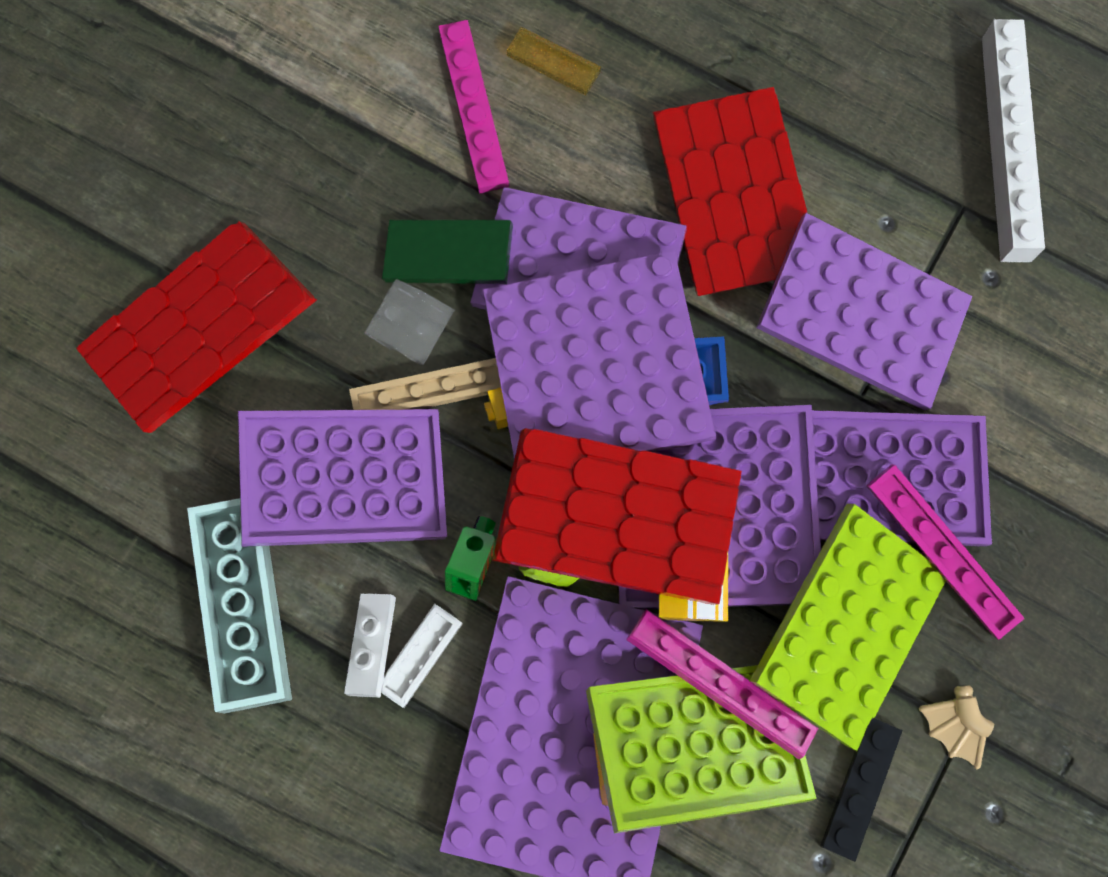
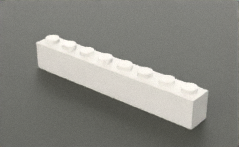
M994 19L982 38L1000 262H1032L1045 249L1025 24L1024 20Z

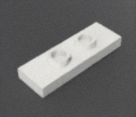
M391 594L360 595L344 692L348 696L381 697L396 597Z
M434 603L384 675L381 693L402 708H405L463 623Z

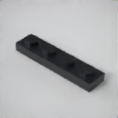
M872 717L859 749L854 752L820 847L856 862L903 730Z

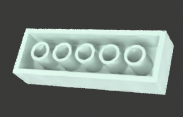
M240 498L187 508L215 712L230 713L292 700L269 546L241 547Z

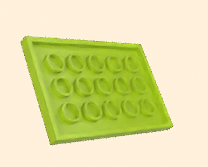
M847 503L753 673L750 682L848 748L857 751L872 717L875 718L946 580L926 557L857 505Z
M758 665L732 669L750 681ZM678 675L591 686L586 690L614 834L809 802L817 799L806 756L797 759Z

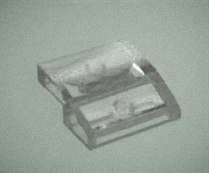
M396 279L364 334L388 349H395L416 363L423 365L455 310L423 291Z

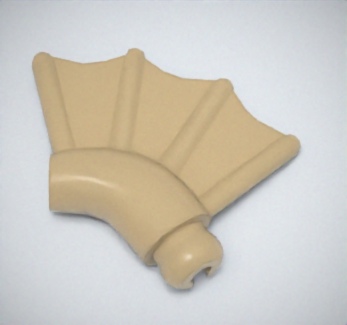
M970 685L956 686L954 688L956 698L953 700L920 706L919 711L924 714L929 724L928 735L945 745L950 758L959 757L966 759L975 769H979L981 767L986 737H989L994 723L980 713L977 699L973 696V688Z

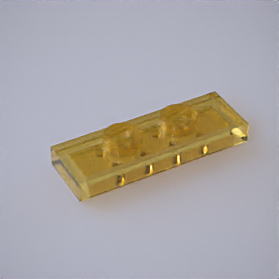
M523 27L520 28L507 49L508 57L585 96L601 72V66Z

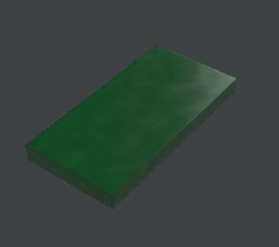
M389 220L382 279L385 283L507 284L513 223L511 220Z

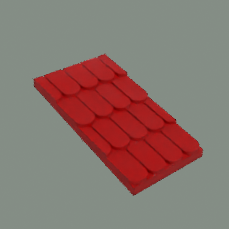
M774 87L653 112L678 222L681 225H686L684 247L696 296L776 280L800 219L807 213V208Z
M238 221L236 224L228 226L200 252L195 251L158 285L147 289L118 316L113 315L76 349L85 358L98 377L101 378L115 398L118 399L131 418L136 421L135 423L143 432L152 433L316 302L317 299L245 223Z
M524 428L519 436L492 561L710 605H718L721 600L728 558L727 552H729L733 518L739 491L738 486L740 485L742 471L691 459L685 460L649 451H638L585 438L578 439L543 430Z

